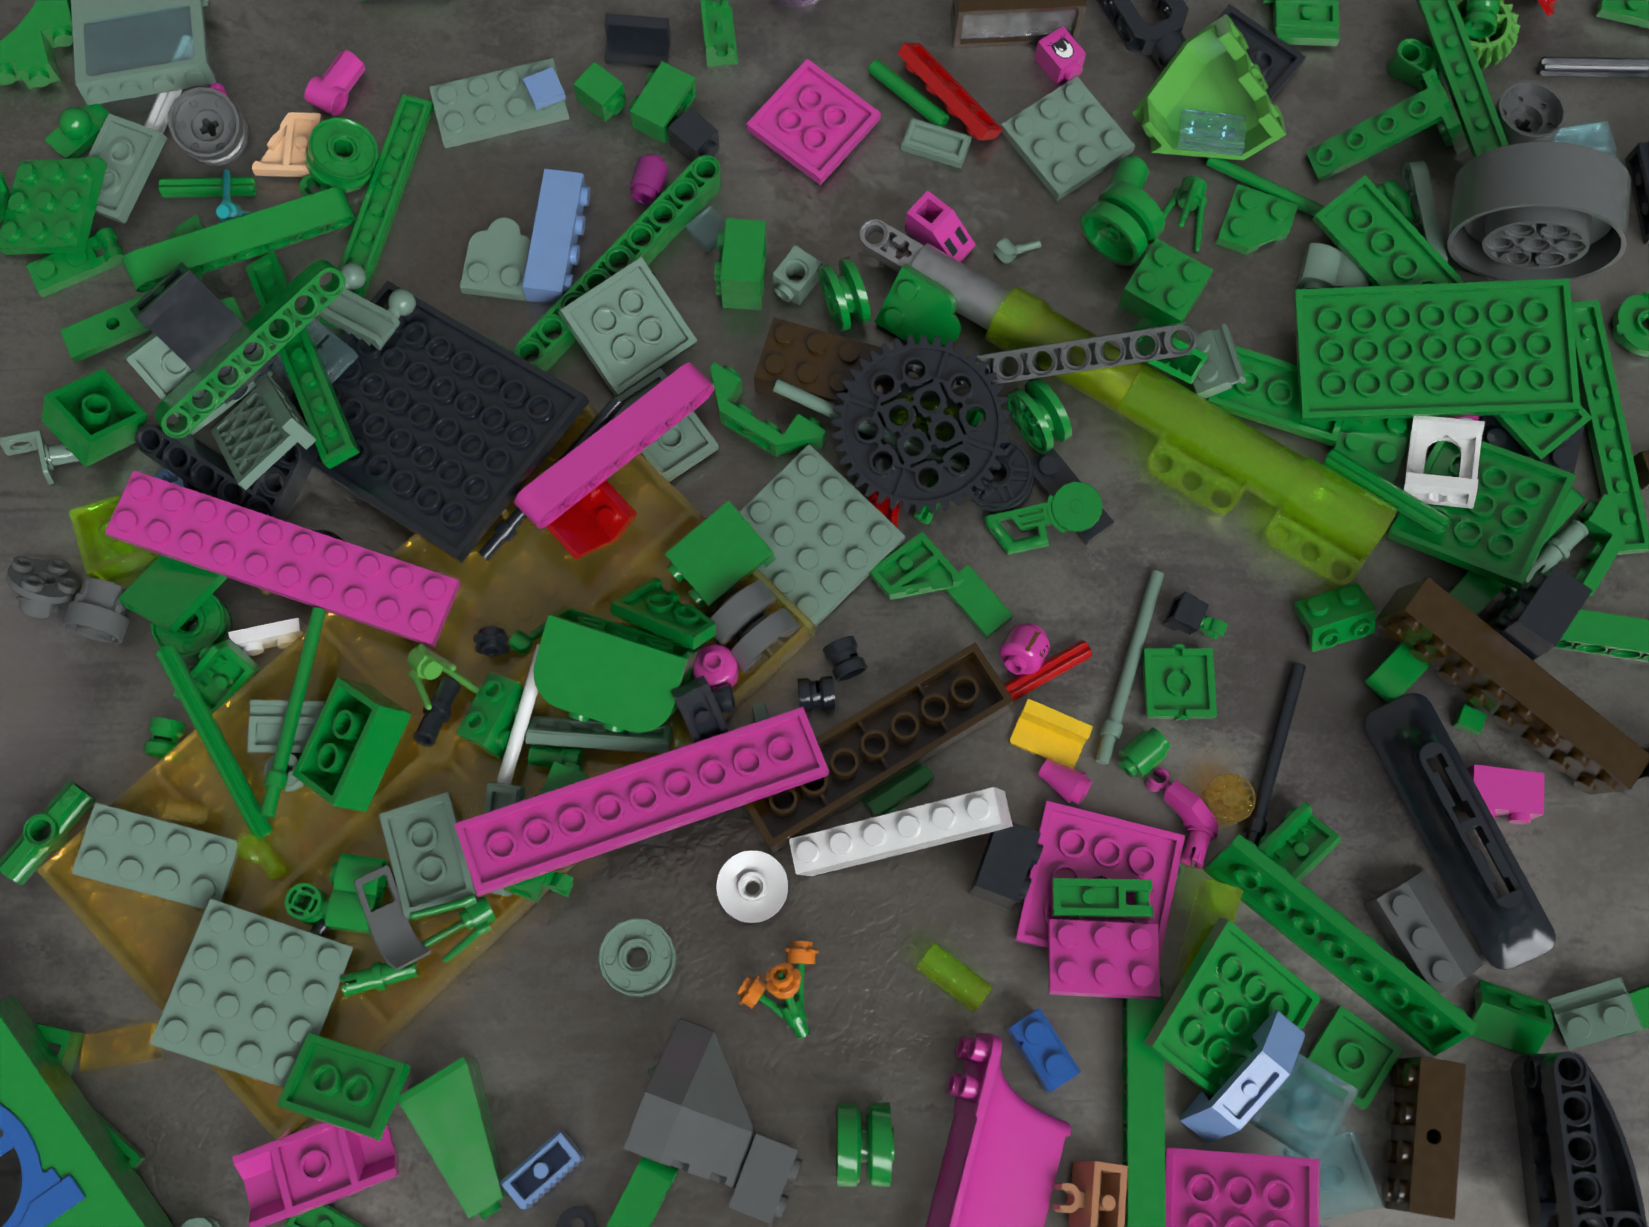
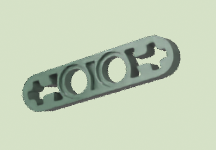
M1422 160L1405 162L1402 168V184L1404 191L1409 195L1414 217L1411 224L1448 263L1427 165Z

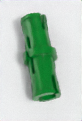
M377 961L372 963V967L340 975V983H345L344 986H341L343 994L348 998L351 995L376 988L382 991L388 989L389 984L414 977L417 978L420 976L419 969L415 968V966H418V963L416 961L396 971L387 963Z

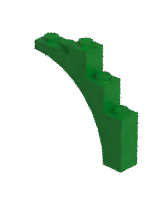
M37 0L20 24L0 41V85H9L15 81L23 80L27 87L31 89L61 81L53 48L66 47L73 44L71 0Z

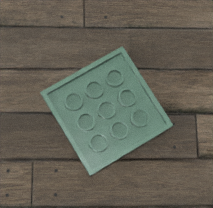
M810 444L739 512L770 547L776 557V560L765 568L764 565H761L750 577L755 582L762 580L777 597L776 602L782 608H786L808 634L869 576L870 571L879 562L888 557L905 540V535Z
M210 899L150 1044L284 1088L308 1033L320 1035L339 986L340 975H343L353 947Z

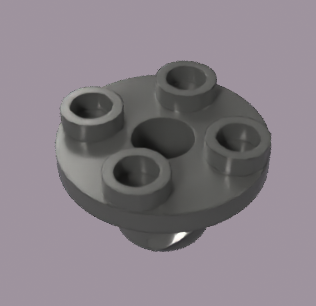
M17 556L14 557L6 575L8 585L20 594V596L16 597L20 601V610L33 618H47L53 612H58L60 604L73 601L81 589L80 579L69 570L70 564L58 558L45 561Z

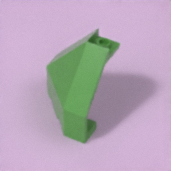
M1227 14L1185 40L1132 112L1141 123L1145 133L1150 137L1151 153L1245 160L1286 135L1283 115L1278 105L1271 103L1266 89L1269 87L1258 65H1254L1246 52L1249 46L1244 36Z

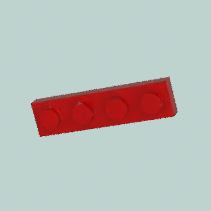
M904 43L897 54L905 61L904 66L911 73L919 75L925 82V88L931 94L940 97L944 101L946 110L954 117L960 118L967 125L966 130L972 137L977 140L997 138L1003 128L921 43Z

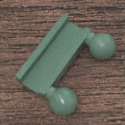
M355 263L346 264L340 269L345 277V289L319 315L329 324L333 323L338 329L343 328L348 334L352 333L357 339L360 340L362 338L368 345L373 344L378 350H381L400 325L399 317L409 315L415 309V297L406 289H397L389 296V309L385 310L350 291L357 290L364 285L366 274L360 265Z

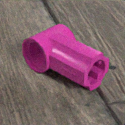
M347 50L340 51L322 77L315 76L309 81L305 90V100L326 113L337 117L347 105L349 91L366 70L364 63L355 54Z

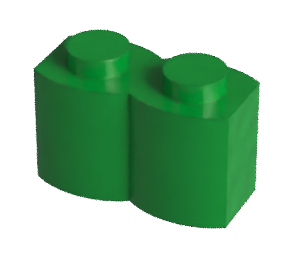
M341 853L338 862L335 861L330 871V882L334 884L330 898L327 897L322 907V919L325 920V926L332 930L372 935L353 882L355 879L382 866H389L390 868V863L385 859ZM385 875L362 886L371 912L382 907L383 897L388 884Z

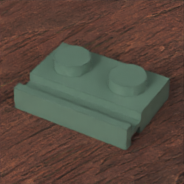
M1226 323L1221 325L1222 328L1215 331L1210 329L1198 334L1196 347L1209 355L1193 381L1200 400L1231 389L1233 384L1247 382Z
M250 700L248 753L276 752L288 701ZM324 701L303 702L291 754L303 753L325 705Z
M1622 976L1548 999L1568 1050L1643 1028L1631 997L1625 988Z

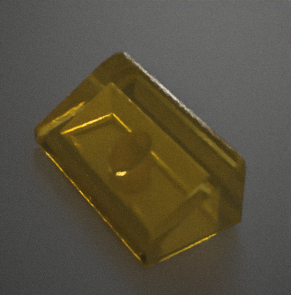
M158 1022L84 1035L80 1057V1072H93L163 1059L162 1048L150 1044Z

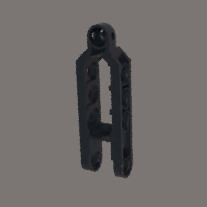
M1097 0L1128 51L1140 55H1151L1162 71L1186 40L1181 33L1189 10L1184 0H1152V7L1155 11L1158 10L1164 19L1154 25L1144 22L1131 0Z

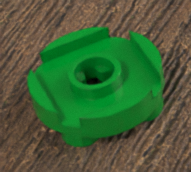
M1644 292L1642 295L1629 296L1616 309L1613 316L1611 335L1616 342L1621 343L1628 351L1649 359V330L1644 328L1641 323L1646 318L1649 319V292Z

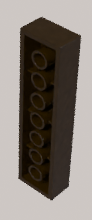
M1429 577L1398 588L1375 619L1383 627L1382 630L1388 637L1405 644L1411 649L1410 653L1414 658L1423 663L1430 664L1438 671L1437 675L1443 681L1460 688L1465 692V698L1469 702L1485 708L1493 715L1492 719L1498 725L1515 732L1520 736L1519 740L1524 746L1540 752L1547 758V763L1553 769L1570 776L1575 780L1574 785L1584 793L1593 795L1630 791L1648 765L1649 753Z
M975 642L816 737L829 770L828 776L742 805L768 850L773 854L789 844V839L804 835L1010 709L1014 700Z

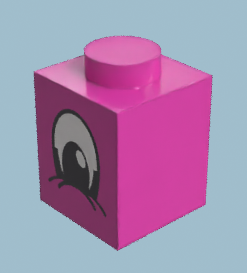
M1062 26L1038 41L1034 60L1053 83L1058 86L1064 81H1070L1081 74L1086 52L1066 28Z

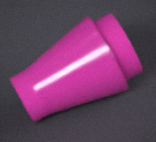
M1049 758L1044 762L1038 773V776L1045 780L1068 803L1073 801L1078 805L1085 798L1093 783V780L1086 777L1087 773L1054 762Z

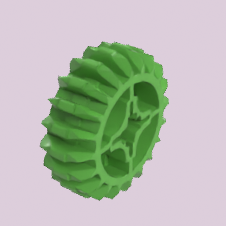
M1455 0L1464 23V19L1468 15L1466 13L1467 0ZM1500 0L1499 12L1495 16L1497 18V27L1494 33L1496 40L1490 42L1489 37L1484 39L1469 37L1481 70H1484L1489 65L1494 67L1500 60L1506 58L1517 42L1520 25L1516 22L1518 21L1519 14L1511 13L1513 4L1505 5L1503 3L1504 0Z

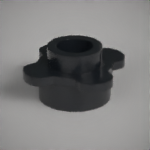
M482 627L479 629L478 634L473 636V641L477 643L475 652L495 657L510 651V646L506 644L508 642L506 631L500 627Z

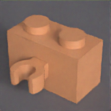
M1098 1161L1073 1162L1071 1183L1055 1184V1189L1066 1192L1067 1202L1064 1205H1053V1210L1059 1213H1069L1068 1227H1124L1128 1166Z

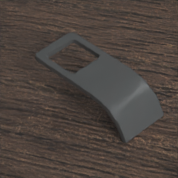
M382 866L354 880L353 883L373 940L388 965L398 971L430 954V950L419 941L408 919L404 916L400 896L389 866ZM385 875L393 901L371 912L362 886Z

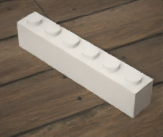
M991 787L789 839L795 873L797 875L815 876L1013 827L1005 791Z

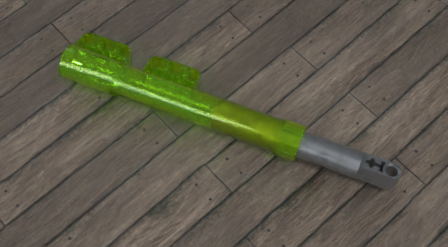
M871 219L865 222L860 229V239L866 253L897 272H900L902 266L907 263L949 289L957 301L956 312L988 330L985 339L1002 350L1097 336L1052 310L1049 303L1016 285L1010 292L929 243L924 246L881 220ZM874 232L884 235L883 240L878 244H871L867 241L868 237ZM906 249L909 251V258L903 256L901 259H898L897 251L900 253H904ZM1106 342L1104 345V353L1108 358L1117 359L1120 356L1121 349L1109 342ZM1074 346L1070 351V358L1076 364H1083L1086 360V352L1082 347ZM1040 351L1037 355V364L1040 368L1048 370L1052 365V357L1045 351ZM1143 362L1053 375L1159 438L1146 463L1148 477L1214 517L1227 515L1236 506L1245 490L1274 506L1273 510L1275 512L1262 533L1264 546L1329 586L1341 587L1356 577L1397 512L1398 508L1310 456L1303 457ZM1157 458H1165L1169 461L1171 470L1167 473H1159L1153 468V461ZM1186 475L1197 477L1200 482L1199 489L1195 491L1187 490L1182 484V478ZM1216 492L1224 493L1229 499L1228 507L1217 508L1211 501L1212 494ZM1281 527L1287 532L1288 539L1286 543L1279 544L1273 541L1271 537L1272 528ZM1309 544L1316 549L1317 558L1315 561L1309 562L1302 557L1301 548L1303 545ZM1334 562H1340L1346 567L1347 575L1344 579L1339 580L1332 575L1331 566Z

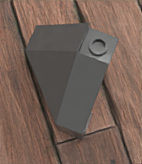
M679 1018L644 1093L623 1149L670 1167L674 1166L685 1172L708 1180L710 1178L723 1185L736 1188L756 1135L755 1129L716 1033L713 1030Z

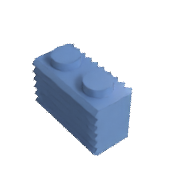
M558 1130L503 1178L500 1183L520 1209L532 1208L534 1203L538 1202L539 1198L544 1197V1193L550 1192V1188L556 1187V1183L561 1182L563 1177H567V1173L572 1172L573 1167H577L579 1162L585 1161V1155L564 1130Z

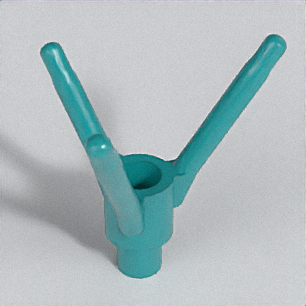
M227 169L223 171L222 203L216 209L220 223L254 213L243 211L238 204L232 203L230 199V171Z

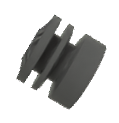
M1517 82L1507 87L1494 106L1509 145L1527 142H1552L1566 121L1567 110L1563 99L1555 90L1538 82Z
M196 87L184 91L174 100L169 111L168 126L173 139L194 160L205 165L223 166L232 163L243 154L248 144L249 128L244 115L225 94L213 88ZM211 124L216 127L217 133L213 137L209 134L208 128Z

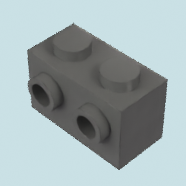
M756 1133L729 1208L769 1224L772 1223L774 1216L781 1218L789 1196L782 1194L787 1179L795 1182L802 1163V1159L796 1157L798 1149Z

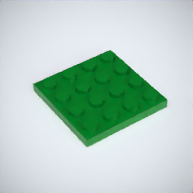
M1437 441L1425 463L1424 474L1459 477L1461 451L1458 446L1449 441ZM1481 441L1477 476L1478 488L1474 508L1427 504L1449 519L1440 534L1433 533L1399 512L1389 531L1388 539L1518 589L1526 581L1577 475Z
M1219 917L1144 1041V1044L1213 1097L1258 1047L1252 1035L1275 1009L1302 1030L1321 997L1229 919Z

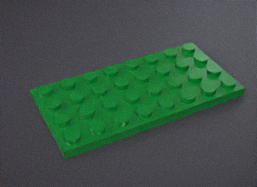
M1570 278L1295 289L1293 293L1301 422L1413 418L1414 416L1457 417L1573 413L1581 409Z

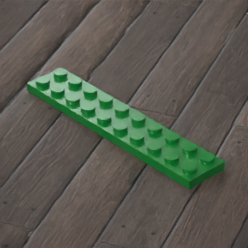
M1366 175L1315 214L1313 221L1345 256L1360 269L1373 286L1466 283ZM1582 406L1579 411L1573 413L1493 415L1522 448L1537 461L1542 460L1592 419Z

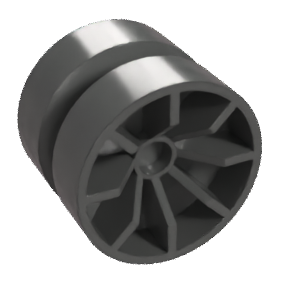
M762 580L756 581L736 592L711 617V620L716 623V636L714 638L720 645L725 646L738 640L730 653L734 656L738 667L744 674L754 671L771 659L793 639L801 628V625L786 608L779 609L768 615L774 607L777 597Z

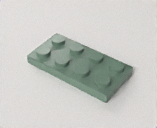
M546 59L429 87L444 147L450 148L568 120L569 115L565 99L536 111L523 82V78L553 67L559 80L554 59Z
M95 802L71 874L206 909L210 899L223 903L242 841Z

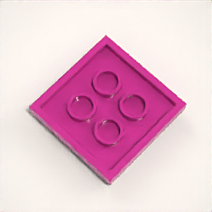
M806 59L746 123V130L821 185L880 121L881 112L809 59Z

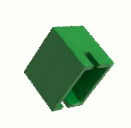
M1463 705L1458 708L1452 727L1476 736L1481 733L1487 714Z

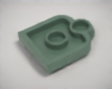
M510 218L496 219L490 224L488 230L479 231L471 237L460 285L462 293L527 301L522 286L531 240L521 235L520 228L514 220Z

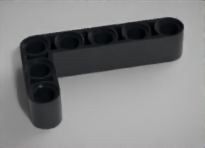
M159 424L144 425L136 434V445L143 454L204 494L268 515L266 512L267 505L269 508L268 516L283 521L288 518L318 456L315 442L307 450L297 442L295 444L298 452L297 457L294 454L293 446L245 490L237 483L225 458L190 434L183 438H171L165 434ZM280 475L283 478V486L280 483ZM239 487L241 489L242 496H240L239 494Z

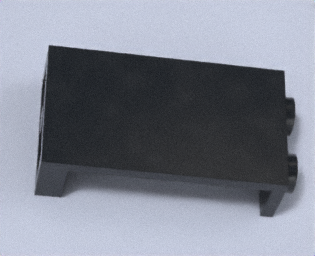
M183 262L130 308L133 315L146 328H149L193 371L244 326ZM257 342L247 344L244 347L243 354L253 353L257 348ZM274 355L224 403L227 405L230 401L241 398L246 393L248 385L256 377L267 374L271 370L273 362L277 357ZM232 366L222 367L218 372V377L228 376L232 371Z

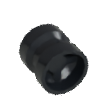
M854 636L840 638L823 648L826 659L831 661L834 666L832 673L836 682L856 677L868 668L864 658L858 656V644Z
M821 676L819 680L811 681L809 678H797L799 708L803 707L805 713L811 712L814 708H822L824 711L835 710L832 676Z

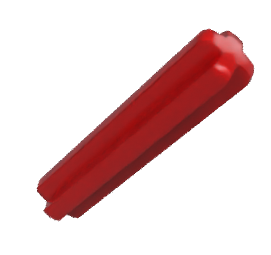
M1081 640L1045 660L1036 673L1021 674L1003 685L1015 701L1089 659L1092 651L1086 641Z

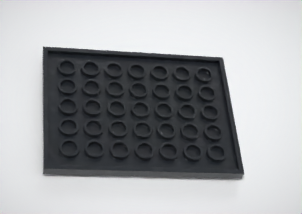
M387 281L370 302L388 310L389 296L393 291L401 288ZM415 297V309L409 315L399 317L400 325L381 350H378L373 344L368 345L362 338L359 340L352 333L348 334L345 331L322 358L360 453L329 469L323 464L318 452L317 459L312 468L452 558L463 563L590 401L582 392ZM294 392L290 396V399L292 400L293 404L295 405L298 412L307 424L300 404L298 402V399L296 397V394ZM294 445V454L297 457L298 452L296 446Z

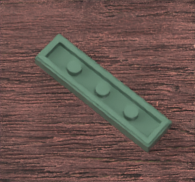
M534 716L526 731V744L666 753L669 752L673 740V727L661 725L648 732L637 733L624 730L620 733L605 729L602 726L603 722L596 720L580 721L570 718Z

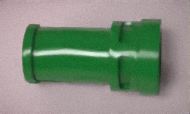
M531 744L528 754V765L552 768L555 761L563 765L564 762H571L582 767L583 748L571 747L569 749L567 746L556 748Z

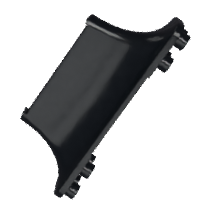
M1410 693L1370 712L1364 721L1365 733L1487 962L1496 969L1508 970L1550 951L1556 942L1554 928L1432 703L1422 694ZM1433 756H1436L1469 817V820L1461 824L1452 809L1455 803L1438 771L1432 772L1426 761ZM1475 828L1509 894L1502 897L1498 895L1493 885L1497 881L1479 847L1473 848L1465 832Z

